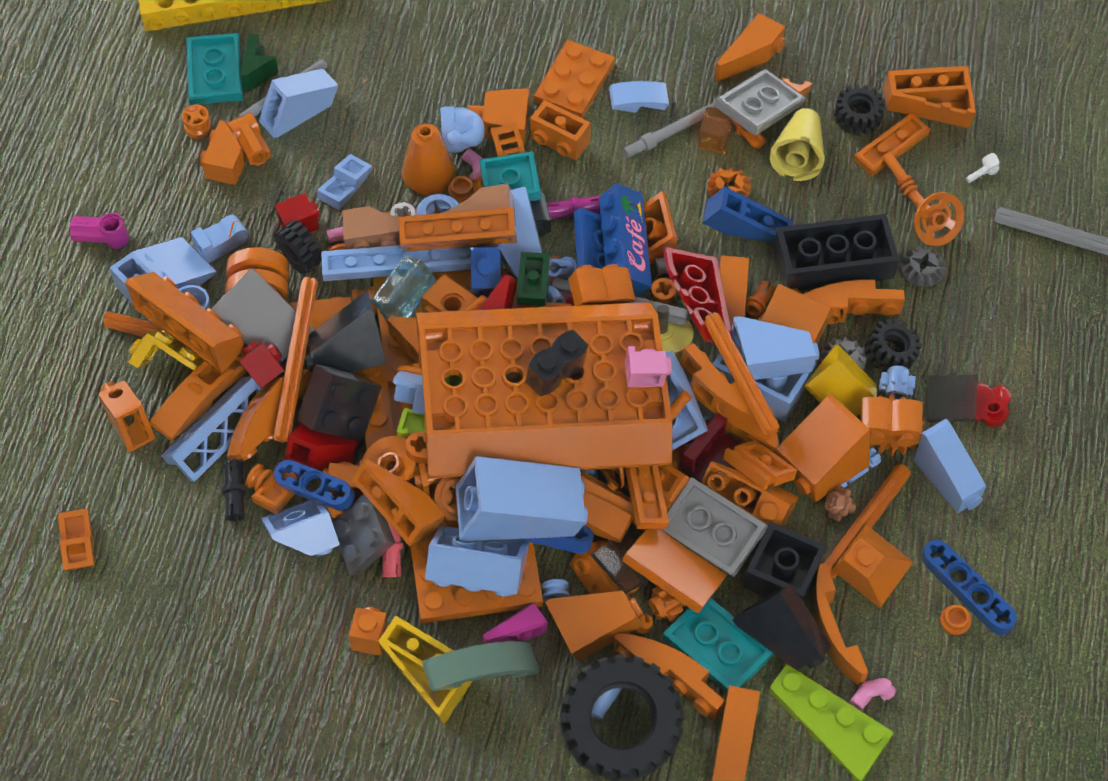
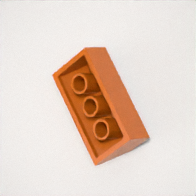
M155 272L128 278L125 282L135 310L220 373H223L242 352L241 350L245 348L242 340L243 335L237 327L232 324L227 326L220 321L221 318L215 311L210 308L205 310L199 305L198 300L189 292L184 294L179 291L176 284L167 276L162 278Z

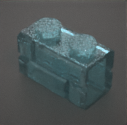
M405 256L371 301L386 320L391 316L413 318L415 311L422 303L421 296L437 280L429 272L430 270L424 262Z

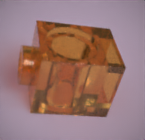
M707 106L699 131L698 148L724 153L731 130L732 119L719 109Z

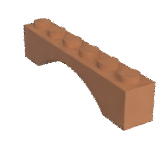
M508 183L482 187L458 206L442 213L513 207L515 219L514 197ZM371 206L342 210L343 238L348 249L400 245L398 216L380 212Z

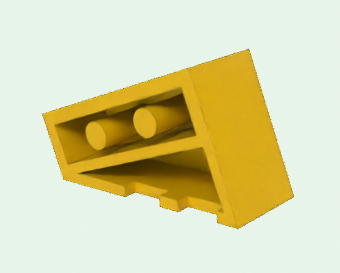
M395 615L378 642L436 716L445 724L472 681L464 682L458 688L432 692L422 662L454 650Z

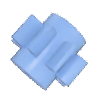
M889 367L887 372H882L879 391L886 392L885 396L888 399L890 394L894 395L895 400L900 399L902 396L907 399L908 395H913L916 376H909V370L906 367Z

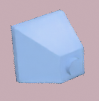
M307 500L281 510L278 515L271 514L261 518L263 525L274 541L310 556L315 554L317 556L326 555L333 551V547L340 545L329 512L324 505L315 501Z

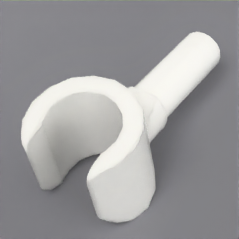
M995 153L986 155L982 159L984 166L965 178L967 183H971L987 173L995 175L999 171L1000 163Z

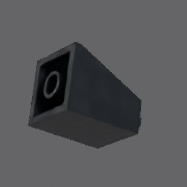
M369 292L360 295L309 334V345H307L305 355L309 372L314 371L316 364L346 372H354L386 364Z

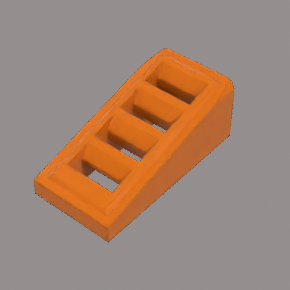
M517 122L490 129L497 157L518 152L525 153ZM513 131L514 137L499 140L498 135ZM516 142L517 147L502 151V145Z

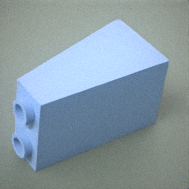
M476 456L455 486L461 541L574 537L588 519V510L584 507L583 500L585 484L581 480L580 468Z

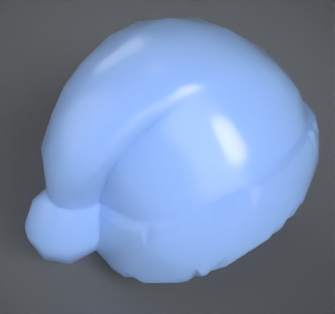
M446 106L440 108L442 138L449 152H463L469 147H475L482 143L485 135V126L481 117L476 112L463 107Z

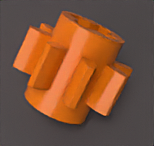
M659 586L652 589V598L648 600V604L654 616L658 620L662 618L668 619L670 623L678 619L682 615L681 612L684 611L682 607L686 605Z

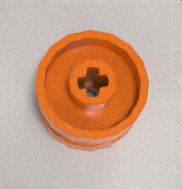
M256 247L238 250L230 255L226 265L227 282L225 294L253 268L288 302L289 263L281 253L272 249Z

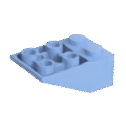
M183 237L133 251L110 267L115 287L131 303L132 300L125 284L128 278L155 272L162 278L164 276L170 278L176 284L177 289L186 285L200 286L217 274Z

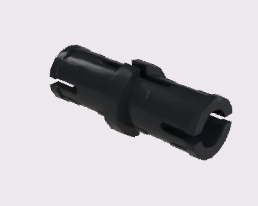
M233 459L232 466H230V461L227 460L224 462L225 485L222 487V494H224L226 499L225 519L237 522L236 516H238V520L242 521L245 519L243 496L246 495V487L243 484V462Z

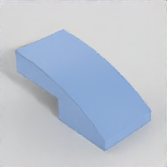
M632 81L612 84L609 87L612 109L637 113L640 107L665 110L669 105L666 83Z
M349 154L334 167L333 177L317 189V198L339 210L366 180L372 171V165Z

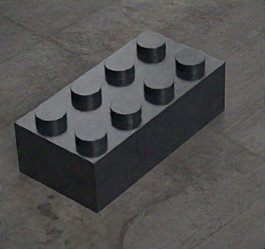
M886 214L776 228L773 248L782 284L790 289L797 288L799 291L817 289L844 281H880L895 278L899 257Z

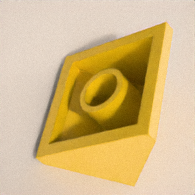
M838 344L833 347L804 384V387L820 403L828 395L832 394L856 417L861 413L863 398L877 397V384Z

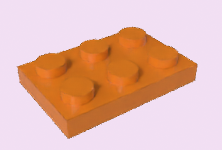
M567 39L534 94V103L541 105L546 100L576 116L584 118L613 68L615 57Z

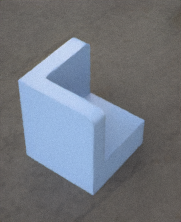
M399 371L393 381V384H396L394 400L412 404V412L423 415L425 410L422 376Z

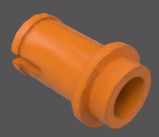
M761 281L754 294L746 299L745 310L751 316L757 317L766 311V305L776 290L774 285L771 284L766 292L764 291L769 284L768 281Z

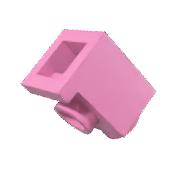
M628 346L625 358L627 387H664L667 375H671L672 372L671 357H666L665 351L644 349L640 352H635V346Z

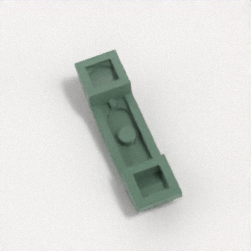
M504 641L471 646L444 653L422 662L432 692L458 688L464 682L510 674L512 678L541 672L531 643L522 641Z

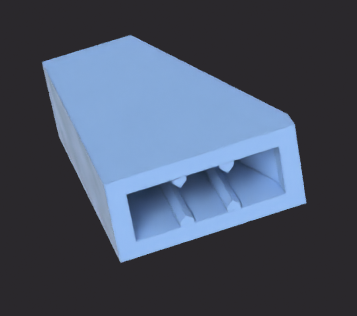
M324 69L274 79L271 81L259 122L273 138H277L332 106L338 84Z
M741 316L734 317L731 330L732 337L755 380L813 372L815 360L819 359V349L817 343L812 342L809 331Z
M946 418L924 431L914 458L916 465L957 514L966 508L972 510L977 507L983 500L982 495L986 484L951 423Z

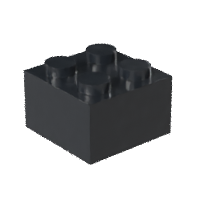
M316 364L297 420L311 430L362 442L381 386L365 376Z
M770 522L746 571L743 587L767 597L791 583L804 602L817 576L819 565L823 563L827 546Z

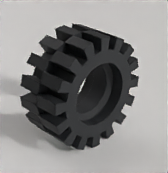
M855 84L854 89L851 86L846 87V90H842L837 97L834 112L836 123H840L839 127L842 130L847 127L846 132L851 134L852 130L856 131L855 135L860 136L861 131L864 132V135H868L870 130L872 132L876 131L877 126L881 125L885 109V101L882 100L881 93L876 95L877 90L875 88L869 91L868 85H864L863 89L859 88V84ZM862 106L869 110V112L858 114L853 112L850 107Z
M293 220L274 234V242L277 243L276 247L278 250H281V254L286 257L289 265L292 264L293 268L298 270L299 273L306 274L322 262V249L318 247L320 246L319 243L313 239L314 236L308 233L306 227H302L301 223Z
M885 319L884 322L880 321L865 342V346H867L865 354H870L868 360L870 362L875 360L874 367L878 369L879 366H882V372H887L888 368L892 366H903L909 369L919 356L920 349L922 348V343H918L920 341L919 335L914 336L916 330L913 327L908 330L906 328L908 324L905 322L899 325V320L894 319L892 323L890 319ZM885 341L896 344L901 352L891 350L885 344Z

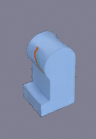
M229 215L224 217L218 224H214L204 230L199 227L191 231L194 248L209 264L245 243L249 233L236 215Z

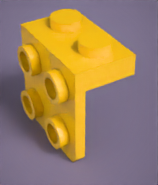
M164 330L151 331L141 340L138 338L129 350L132 356L128 361L136 368L146 366L160 348L192 370H195L204 362L187 347L185 348L178 344L176 339Z

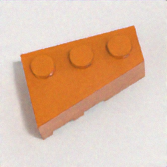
M968 66L893 70L887 73L883 85L886 110L906 115L912 113L916 117L970 129L976 111Z

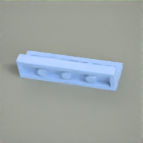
M252 376L241 377L161 457L167 464L176 465L191 482H195L229 448L234 430L227 429L228 416L232 412L241 413L242 415L248 406V397L254 391L258 393L261 389ZM212 432H221L220 446L216 450H207V437ZM192 452H201L200 466L192 471L183 460Z

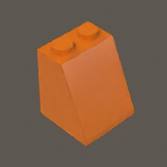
M830 394L776 448V455L797 470L795 479L792 480L797 490L802 495H807L816 503L870 466V429Z

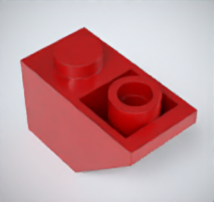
M301 423L289 435L284 460H292L316 470L329 468V463L350 462L353 464L358 441L314 431Z

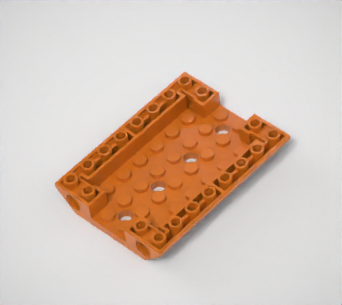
M651 302L416 313L419 366L422 371L425 410L424 430L428 478L462 477L476 456L580 468V470L665 466L672 464V415L667 378L664 387H627L625 358L628 346H635V352H640L644 349L663 351L658 314ZM574 330L588 344L585 362L580 369L583 377L579 380L562 379L561 384L555 391L540 397L526 383L530 360L539 351L551 348L558 336L567 331ZM516 372L522 376V380L518 383H512L506 379V375ZM450 375H455L462 382L457 386H450L445 382V379Z

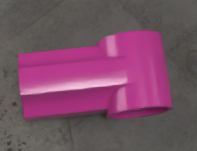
M108 213L101 218L75 216L71 219L70 237L72 241L106 243L112 249H120L128 244L130 240L125 223L117 213Z

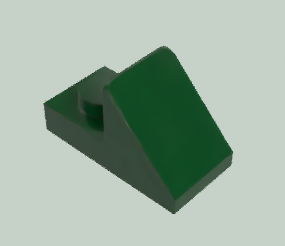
M248 34L240 73L243 92H250L278 74L276 57L265 56V47L260 45L259 34Z
M521 252L516 304L546 306L550 253Z

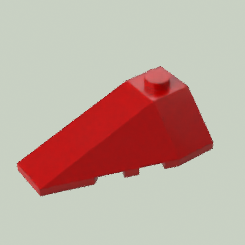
M665 247L663 252L667 273L704 341L715 344L704 324L705 317L715 312L721 316L732 337L717 258Z

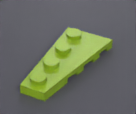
M788 664L785 665L770 686L769 693L796 721H800L809 730L812 738L817 743L820 742L831 753V757L839 766L842 765L852 775L851 778L854 781L864 780L894 734L887 727Z

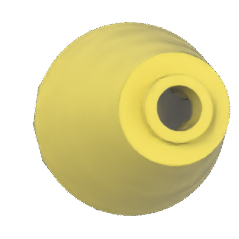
M806 108L798 110L793 115L773 144L770 152V162L773 169L783 177H785V174L793 176L795 181L814 178L820 173L825 161L820 117L815 111Z

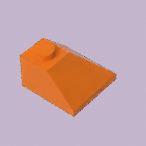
M865 524L831 570L880 608L913 564V561Z

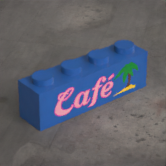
M616 183L599 196L605 266L617 264L619 267L628 268L634 295L639 297L652 287L643 195L638 191Z

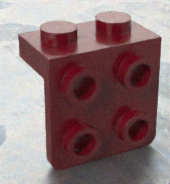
M717 413L711 421L707 419L705 424L708 431L699 435L695 441H688L681 452L683 456L681 471L700 483L711 461L737 470L723 459L725 449L734 450L735 446L741 444L725 433L728 420L726 417Z

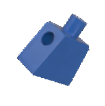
M470 246L471 293L477 298L481 295L488 298L501 280L499 246Z

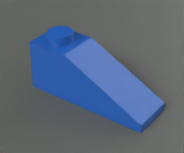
M723 187L707 200L703 224L726 235L774 243L776 228L793 226V220L727 187Z

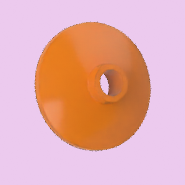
M395 435L386 436L374 442L367 449L362 459V462L369 459L407 482L414 474L417 462L411 461L407 457V439Z

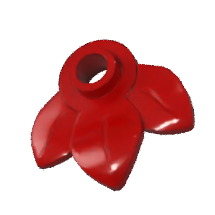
M974 382L966 387L968 400L954 406V411L967 421L982 420L989 427H999L1005 423L1009 416L1008 404L1011 401V394L1003 385H998L991 389L986 384Z

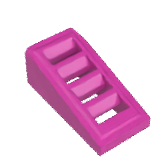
M530 604L483 634V644L525 641L547 633V620L535 604Z

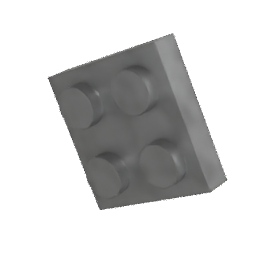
M364 494L332 522L349 575L359 576L395 544L387 520Z

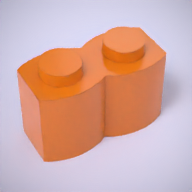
M610 264L602 269L593 268L592 265H583L578 267L568 278L574 306L633 303L636 300L629 269L619 267L617 264Z
M883 397L863 398L860 421L870 429V444L879 445L889 441L897 443L902 447L919 444L922 436L923 402L912 399L891 400Z

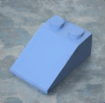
M673 350L666 352V357H671L672 362L671 375L666 377L670 405L682 390H685L692 396L690 401L672 421V450L705 433L708 429L688 378Z

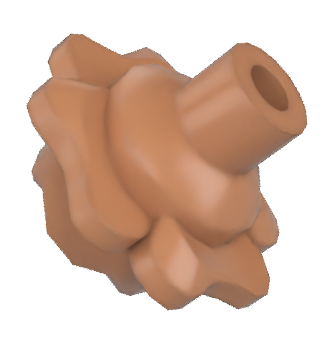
M839 486L836 491L826 496L824 505L828 511V518H834L835 521L839 522L842 516L845 517L848 513L853 514L855 512L856 504L852 502L850 497L851 490Z

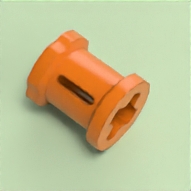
M668 278L655 280L651 287L653 295L651 301L675 306L676 301L674 297L677 289L672 280Z

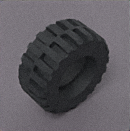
M615 655L613 658L607 659V657L598 659L596 663L588 665L581 670L580 674L569 685L564 696L560 713V728L566 742V747L582 768H587L591 771V774L597 777L602 776L611 781H630L647 776L665 763L673 754L679 739H681L684 710L681 708L680 702L682 699L680 693L674 689L672 679L659 671L660 667L654 663L650 665L644 662V658L637 656L628 658L625 655ZM616 688L633 690L640 694L649 705L652 716L650 730L645 739L633 747L624 749L611 747L600 740L593 729L591 721L593 706L597 699L609 690Z

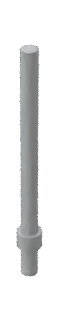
M715 102L654 133L648 132L640 136L639 141L622 149L623 154L626 158H629L643 150L647 152L655 148L658 142L720 110L714 106Z

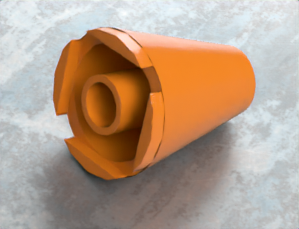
M420 124L413 129L401 169L402 179L408 189L410 187L416 191V194L421 196L441 194L447 190V186L455 178V164L437 127L432 124Z

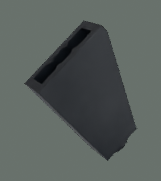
M791 583L743 609L733 619L737 627L795 670H799L806 665L809 669L816 667L825 660L823 655L831 648L830 643Z

